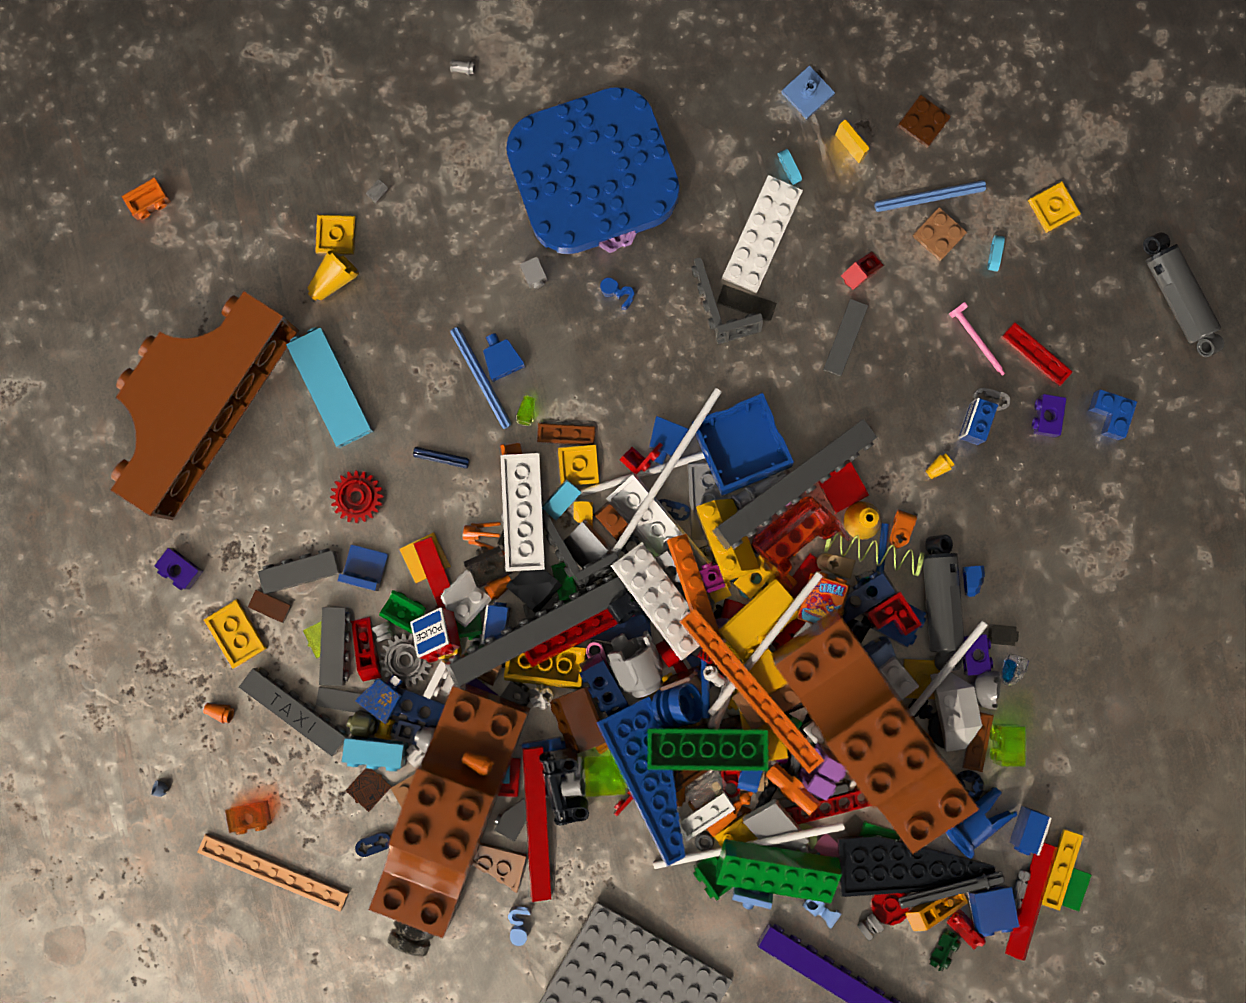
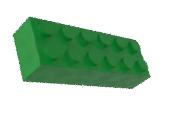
M648 729L647 769L768 771V730Z
M728 839L724 840L716 865L717 885L826 903L832 902L842 875L839 858Z

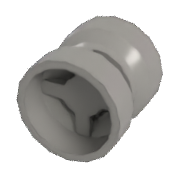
M873 913L867 917L865 922L861 921L857 924L868 941L873 939L876 933L884 930Z

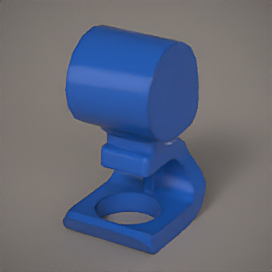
M605 278L600 284L601 292L606 297L616 295L620 299L625 294L629 295L624 304L621 305L622 310H627L633 302L635 295L632 287L625 286L619 289L618 282L612 278Z

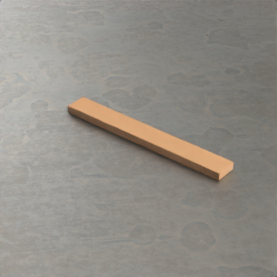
M207 833L204 835L197 852L340 912L349 894L348 891Z

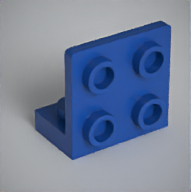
M351 545L344 572L339 574L338 581L379 591L388 554Z

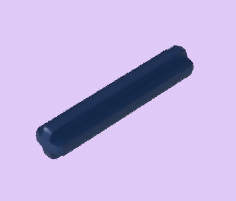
M415 447L413 451V456L416 458L461 468H468L469 459L420 447Z

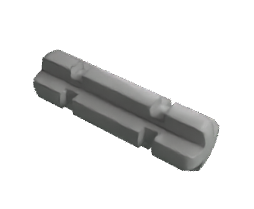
M1025 870L1019 871V880L1016 881L1013 890L1017 909L1021 908V899H1024L1028 886L1027 881H1029L1031 876Z

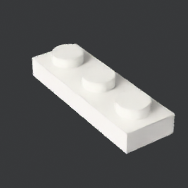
M723 792L679 821L680 830L686 842L735 810V806L726 793Z

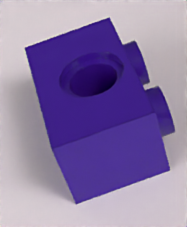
M1043 394L1036 399L1034 409L1037 412L1036 417L1032 420L1033 434L1055 438L1061 436L1066 405L1065 397ZM1045 411L1051 413V420L1045 418Z
M167 548L154 565L158 569L157 573L166 579L168 577L174 581L172 584L180 590L190 589L203 573L202 569L174 548ZM177 565L181 567L179 575H176L174 572V568Z
M981 634L963 655L964 675H979L991 671L993 668V659L989 657L988 650L991 649V642L987 638V634ZM976 649L981 651V657L978 660L973 657Z

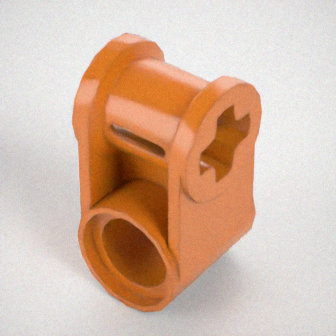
M897 510L889 537L891 545H894L895 548H902L908 544L917 515ZM898 535H901V539L903 540L900 543L898 542V538H896Z

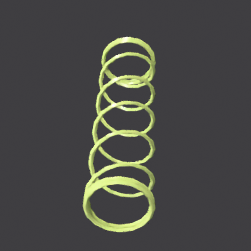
M833 529L829 530L824 552L826 553L830 549L838 533H840V552L842 557H844L848 553L854 540L858 537V558L860 562L864 560L874 542H876L877 566H880L882 564L889 550L893 546L895 571H897L901 567L907 554L911 551L912 573L914 576H919L924 559V553L922 552L920 553L916 571L914 574V553L912 549L907 551L900 565L896 569V548L894 545H891L888 548L880 564H878V543L876 540H874L870 544L865 555L862 559H860V538L858 535L854 537L847 551L843 555L841 531H838L831 542Z

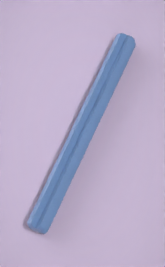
M982 180L879 200L875 202L876 212L983 192L986 190V183Z
M459 327L453 328L450 333L503 429L510 427L512 423Z

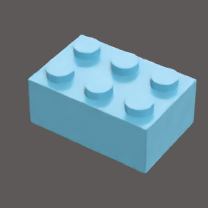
M351 735L344 738L342 762L347 763L349 767H359V765H366L367 769L386 767V771L397 772L406 765L405 756L407 755L408 743Z

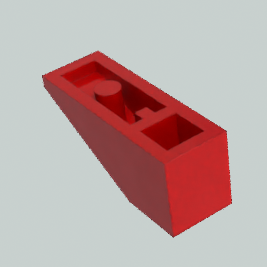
M367 617L351 621L356 667L363 682L381 678L380 660L374 632L371 629L373 628L371 618Z

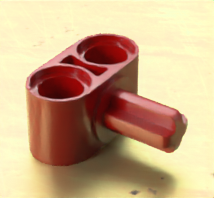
M665 639L655 645L668 668L672 666L676 673L687 670L684 662L679 659Z

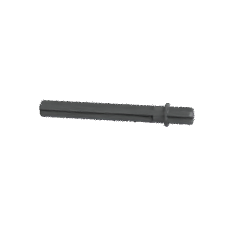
M1001 871L987 875L983 873L979 877L899 897V904L904 909L982 888L989 889V886L1004 883V876Z

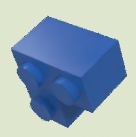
M1100 389L1094 392L1088 411L1106 416L1101 435L1122 440L1127 436L1137 401Z

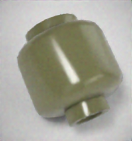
M356 711L353 716L349 717L347 727H350L352 735L369 738L376 731L377 720H375L373 714Z

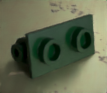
M948 929L946 932H943L938 942V945L944 948L943 951L936 947L929 959L931 966L935 968L940 966L938 971L949 968L952 962L950 957L953 951L957 952L961 945V941H959L961 937L959 935L953 937L954 932Z

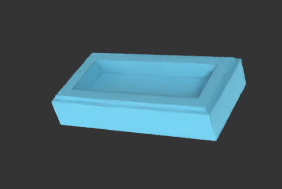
M566 479L545 502L542 509L557 521L582 492Z

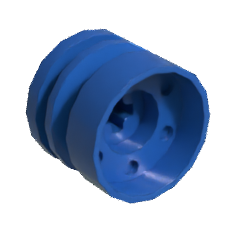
M691 683L680 684L663 691L661 689L654 694L652 701L654 717L664 729H673L698 723L702 718V696L699 690Z

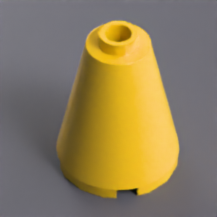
M330 248L307 287L309 290L308 295L315 301L317 299L322 301L359 275V272H356L357 268L344 255L338 256L336 254L338 251L334 248Z
M856 502L845 511L844 527L852 537L858 535L860 539H869L875 536L881 528V513L875 505L869 502Z

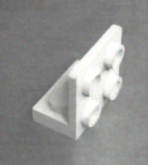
M469 570L460 574L456 581L446 588L441 595L445 608L453 611L455 620L464 627L491 601L490 596L476 586Z
M446 660L440 661L423 695L428 699L434 698L443 704H446L450 690L454 685L445 666Z

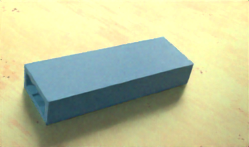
M314 327L308 330L306 335L290 339V343L286 345L336 447L342 448L374 432L324 330L321 327Z

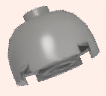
M1000 671L984 672L977 675L975 682H971V685L975 688L977 703L983 708L994 710L998 708L996 699L1000 696Z

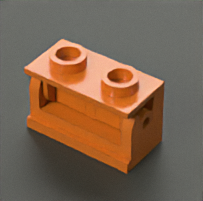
M155 177L121 196L130 212L133 213L132 216L137 220L148 218L151 215L150 213L164 209L171 202L161 183Z

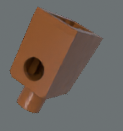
M608 502L593 514L616 541L619 540L628 526V523Z

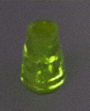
M523 397L515 416L518 424L530 426L534 421L535 399L533 397Z

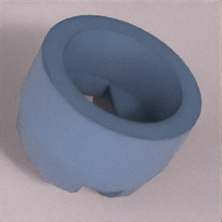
M156 780L151 795L156 797L166 795L164 789L168 790V786L166 783Z

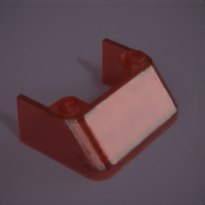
M807 496L798 501L755 536L752 540V546L775 575L791 589L793 585L786 575L792 569V564L789 561L792 556L817 536L827 540L838 533L847 541L851 538L836 516L813 497Z

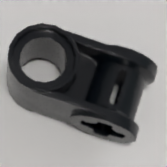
M630 592L620 599L613 601L607 607L619 625L643 610L639 603L632 601L635 598Z

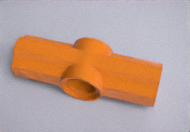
M775 763L765 776L780 789V792L788 800L795 802L809 816L821 804L818 799L806 790L801 781L787 773L778 763Z

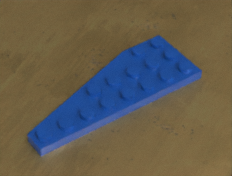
M647 697L597 722V725L666 867L685 858V851L679 824L680 818L676 804L677 797L673 771L647 769L648 729H664L656 721L652 710V701L650 697Z

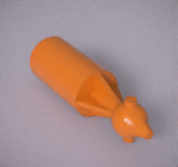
M741 792L739 800L733 802L735 810L706 828L708 832L715 837L736 819L741 806L751 803L753 792Z

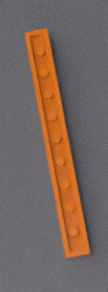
M693 609L679 621L809 774L824 761L696 609Z

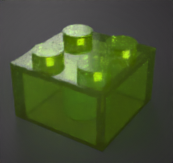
M993 724V728L990 729V739L993 740V748H990V759L993 760V763L1002 767H1026L1025 727L1017 724Z
M613 756L582 758L583 779L585 782L584 797L625 795V781Z

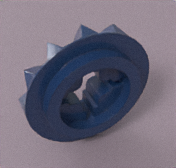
M971 770L958 773L957 777L965 787L966 785L963 780L969 783L973 782V791L968 790L973 800L980 798V795L984 792V782L981 776Z

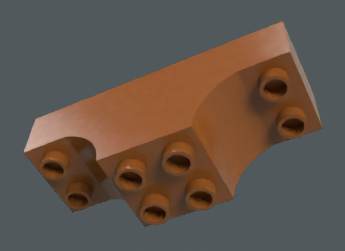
M243 291L239 298L233 295L227 300L221 312L226 317L221 326L205 335L194 338H176L160 331L156 337L153 335L148 336L139 348L138 354L142 356V359L134 370L131 368L126 369L117 381L116 387L120 391L116 398L125 405L133 419L136 430V447L131 460L123 459L113 470L111 479L116 482L111 491L149 516L168 520L175 518L287 350L286 344L290 343V339L299 332V329L285 317Z
M834 609L771 653L775 667L810 714L828 747L872 807H877L890 822L912 854L979 810L968 790L837 609Z
M466 683L461 686H456L455 684L452 686L431 742L414 774L390 838L387 860L368 910L440 938L444 937L451 923L531 708ZM469 752L490 757V760L493 761L490 773L487 776H481L466 764H463L462 758L464 754Z

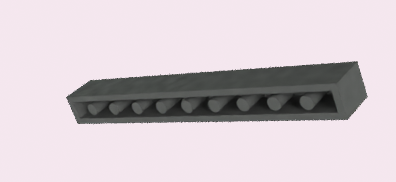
M864 419L716 527L712 532L726 550L731 546L735 549L743 543L741 539L747 535L750 538L758 532L756 527L760 524L763 527L773 520L771 516L775 513L779 516L787 510V504L791 502L794 505L801 500L802 497L800 495L806 491L809 494L817 488L815 483L821 481V483L825 482L831 477L830 472L835 470L837 473L846 466L844 464L846 460L849 459L851 462L860 455L858 451L862 448L866 451L874 445L872 441L877 438L876 434Z
M609 574L602 578V582L598 584L594 582L586 586L587 590L581 593L577 591L570 594L568 600L564 602L559 600L552 604V608L548 610L545 608L536 612L535 617L531 619L527 617L520 620L518 626L514 628L510 626L501 631L502 634L497 637L492 635L484 639L483 644L479 646L475 644L467 648L466 653L462 655L458 653L451 656L449 662L445 663V666L454 684L461 686L607 609L613 601L620 599L628 593L624 583L618 575L613 576V574Z

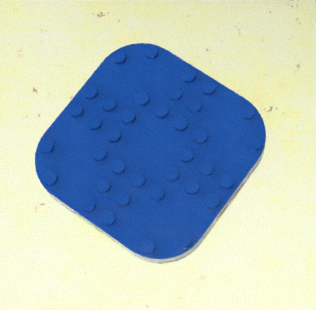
M621 87L608 88L530 114L521 119L508 136L507 155L533 232L543 246L556 250L557 253H579L599 246V242L632 231L639 233L656 227L673 214V210L678 204V177L653 110L642 95L631 89Z

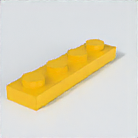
M1066 829L1062 830L1042 905L1060 911L1083 835Z

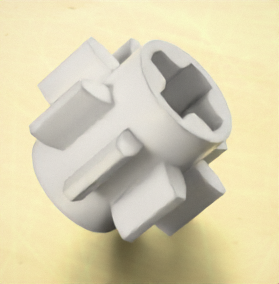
M543 684L536 686L535 689L530 690L529 700H531L530 702L533 707L539 706L540 710L547 708V705H551L553 693L549 686L544 688Z
M412 744L406 749L408 754L405 758L411 765L416 767L422 761L425 753Z

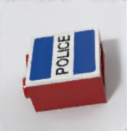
M438 608L410 622L417 658L427 660V662H435L439 657L452 654L454 650L461 647L453 611Z

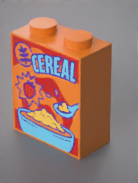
M817 571L823 577L801 604L797 619L814 624L834 609H837L840 615H842L851 587L850 584H847V580L836 577L834 580L828 578L827 573ZM812 573V574L810 575L809 581L811 580V578L814 576L815 573Z

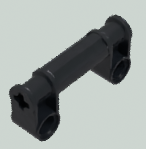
M565 748L543 752L539 756V760L543 764L544 769L542 773L551 809L555 814V824L562 826L585 821L589 817L587 798L577 796L566 799L561 791V775L573 773L578 768L576 750Z

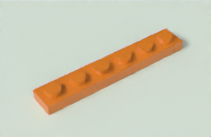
M687 534L668 539L667 543L690 612L696 609L721 638Z

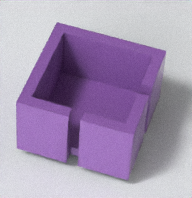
M817 743L814 749L824 761L810 774L802 767L798 777L803 782L807 791L827 801L829 796L835 792V783L845 776L846 770L829 748Z

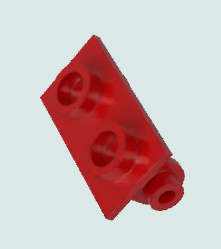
M796 617V619L784 627L771 644L777 650L793 639L790 636L791 633L795 635L806 621Z
M961 909L954 912L946 923L973 950L978 945L981 947L985 945L986 936L975 931L973 921Z

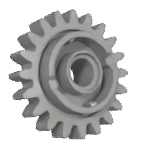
M406 633L402 634V639L395 635V642L388 639L390 646H382L386 653H379L380 656L384 657V660H380L379 663L385 664V666L380 670L387 671L385 678L394 674L405 682L406 687H409L410 681L416 685L417 678L421 681L424 680L422 673L429 674L426 667H432V664L428 663L427 660L417 658L413 634H410L408 639ZM404 654L408 655L411 659L409 665H404L401 662Z

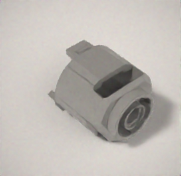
M648 630L644 631L643 636L627 640L623 633L610 640L613 650L607 655L606 661L621 692H631L633 697L639 698L654 693L662 686L663 661Z

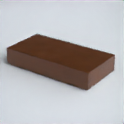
M255 590L248 608L284 623L292 605L268 594H263L259 590Z

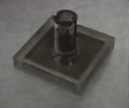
M499 546L489 551L487 547H481L483 553L478 548L476 550L478 556L464 561L465 568L471 572L478 588L513 573L512 571L506 572L505 556Z

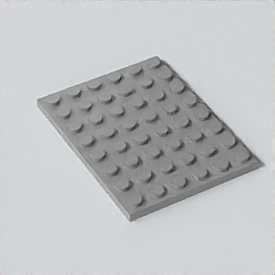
M597 902L539 1003H720L732 983V979Z

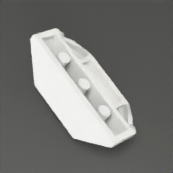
M949 672L934 691L945 752L966 749L982 727L974 686ZM937 674L930 675L931 682L937 676Z

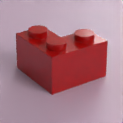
M896 592L864 613L874 629L878 630L893 621L900 634L904 636L922 625L901 592Z

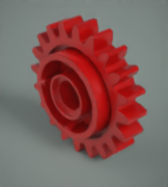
M355 470L354 476L347 472V478L342 475L340 476L341 483L338 481L334 482L338 488H331L336 493L330 496L331 499L336 500L331 506H338L335 513L342 512L340 518L345 519L348 516L347 522L350 523L353 518L357 524H359L360 518H362L363 522H367V516L373 519L372 512H380L376 506H383L378 501L384 498L383 495L378 494L383 488H376L379 481L372 482L373 475L366 478L367 472L365 471L362 472L361 476L357 470ZM356 492H360L362 496L358 502L353 501V495Z

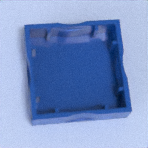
M763 393L739 402L727 410L707 415L695 433L721 496L792 468L794 463L783 437L776 428L774 416Z

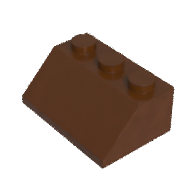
M587 687L564 694L550 702L551 711L557 719L558 728L564 737L566 748H573L577 753H581L606 743L597 725L600 719Z

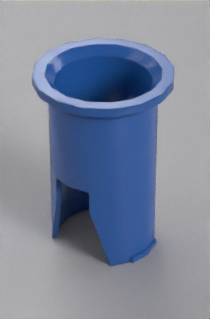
M994 786L975 802L979 809L978 811L945 832L957 849L970 859L975 856L974 850L1011 819L1018 816L1016 811L1011 813L1008 810L989 819L984 815L992 808L1002 791Z

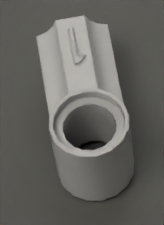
M578 757L577 770L573 773L565 774V778L562 779L561 791L564 797L579 796L585 793L582 757Z

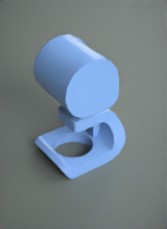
M806 899L802 905L815 917L820 915L825 919L827 926L831 929L842 915L838 910L835 912L830 911L825 907V902Z
M514 906L508 914L510 923L515 924L511 928L510 941L515 946H522L527 940L528 931L522 926L524 919L517 918L515 914L531 915V909L524 906Z

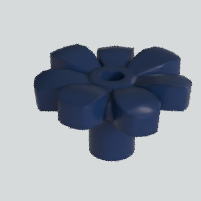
M917 699L912 700L908 706L909 709ZM928 700L914 717L919 715L920 719L931 718L933 707L928 705Z

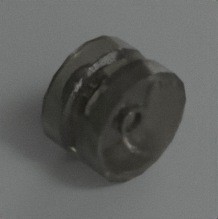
M394 920L395 928L391 929L389 933L388 943L401 952L414 956H426L431 946L429 940L433 939L434 935Z

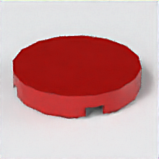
M906 893L873 895L871 898L873 915L884 924L896 925L907 918L905 913L910 909V907L902 909L899 904V897L906 896Z

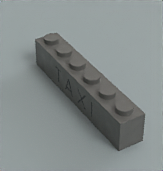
M261 667L259 669L252 668L239 688L330 756H334L344 744V738L349 737L346 734V729L338 724L336 726L330 722L331 718L324 713H321V715L317 713L315 706L307 701L306 703L299 699L300 695L293 690H290V692L284 688L285 684L278 679L273 680L268 676L269 672Z

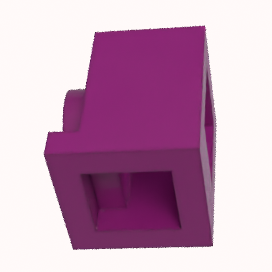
M712 562L701 565L702 569L699 572L707 593L726 587L717 564L713 565ZM711 573L715 574V579L712 581L708 579V575Z

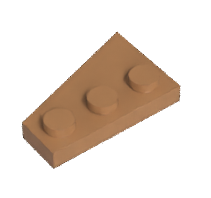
M480 843L472 865L482 872L496 878V881L501 884L504 883L517 893L527 854Z

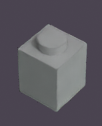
M537 257L520 264L530 289L533 287L538 289L545 285L544 282H547V278Z

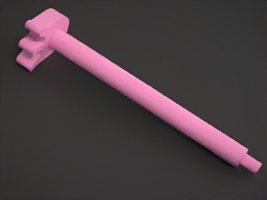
M965 302L949 313L952 318L956 316L997 372H1000L1003 376L1005 374L1002 370L1003 367L963 315L962 311L968 305Z

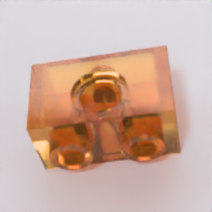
M268 800L231 807L225 810L229 833L235 832L236 835L248 833L247 830L255 828V831L267 829L266 826L272 823ZM246 814H250L253 817L252 823L246 822Z

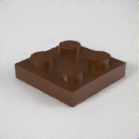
M920 95L897 127L928 148L951 116Z

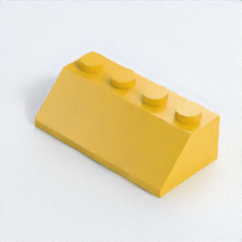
M733 499L713 500L696 506L697 515L724 583L760 570L747 535L741 539L743 543L733 549L731 546L726 550L712 532L716 527L738 512Z
M774 579L720 628L718 632L727 647L744 663L751 657L793 603L794 599L778 580ZM799 608L796 610V612L789 619L785 626H787L792 620L796 619L800 610Z
M572 647L532 668L524 653L505 663L504 680L581 689L582 678L579 672L582 670L579 664L585 661L586 648Z

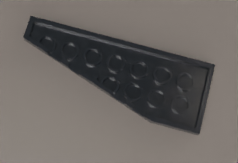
M880 835L838 837V858L842 873L839 881L841 897L921 892L979 877L983 873L985 875L995 873L994 865L926 847L912 854L903 841Z

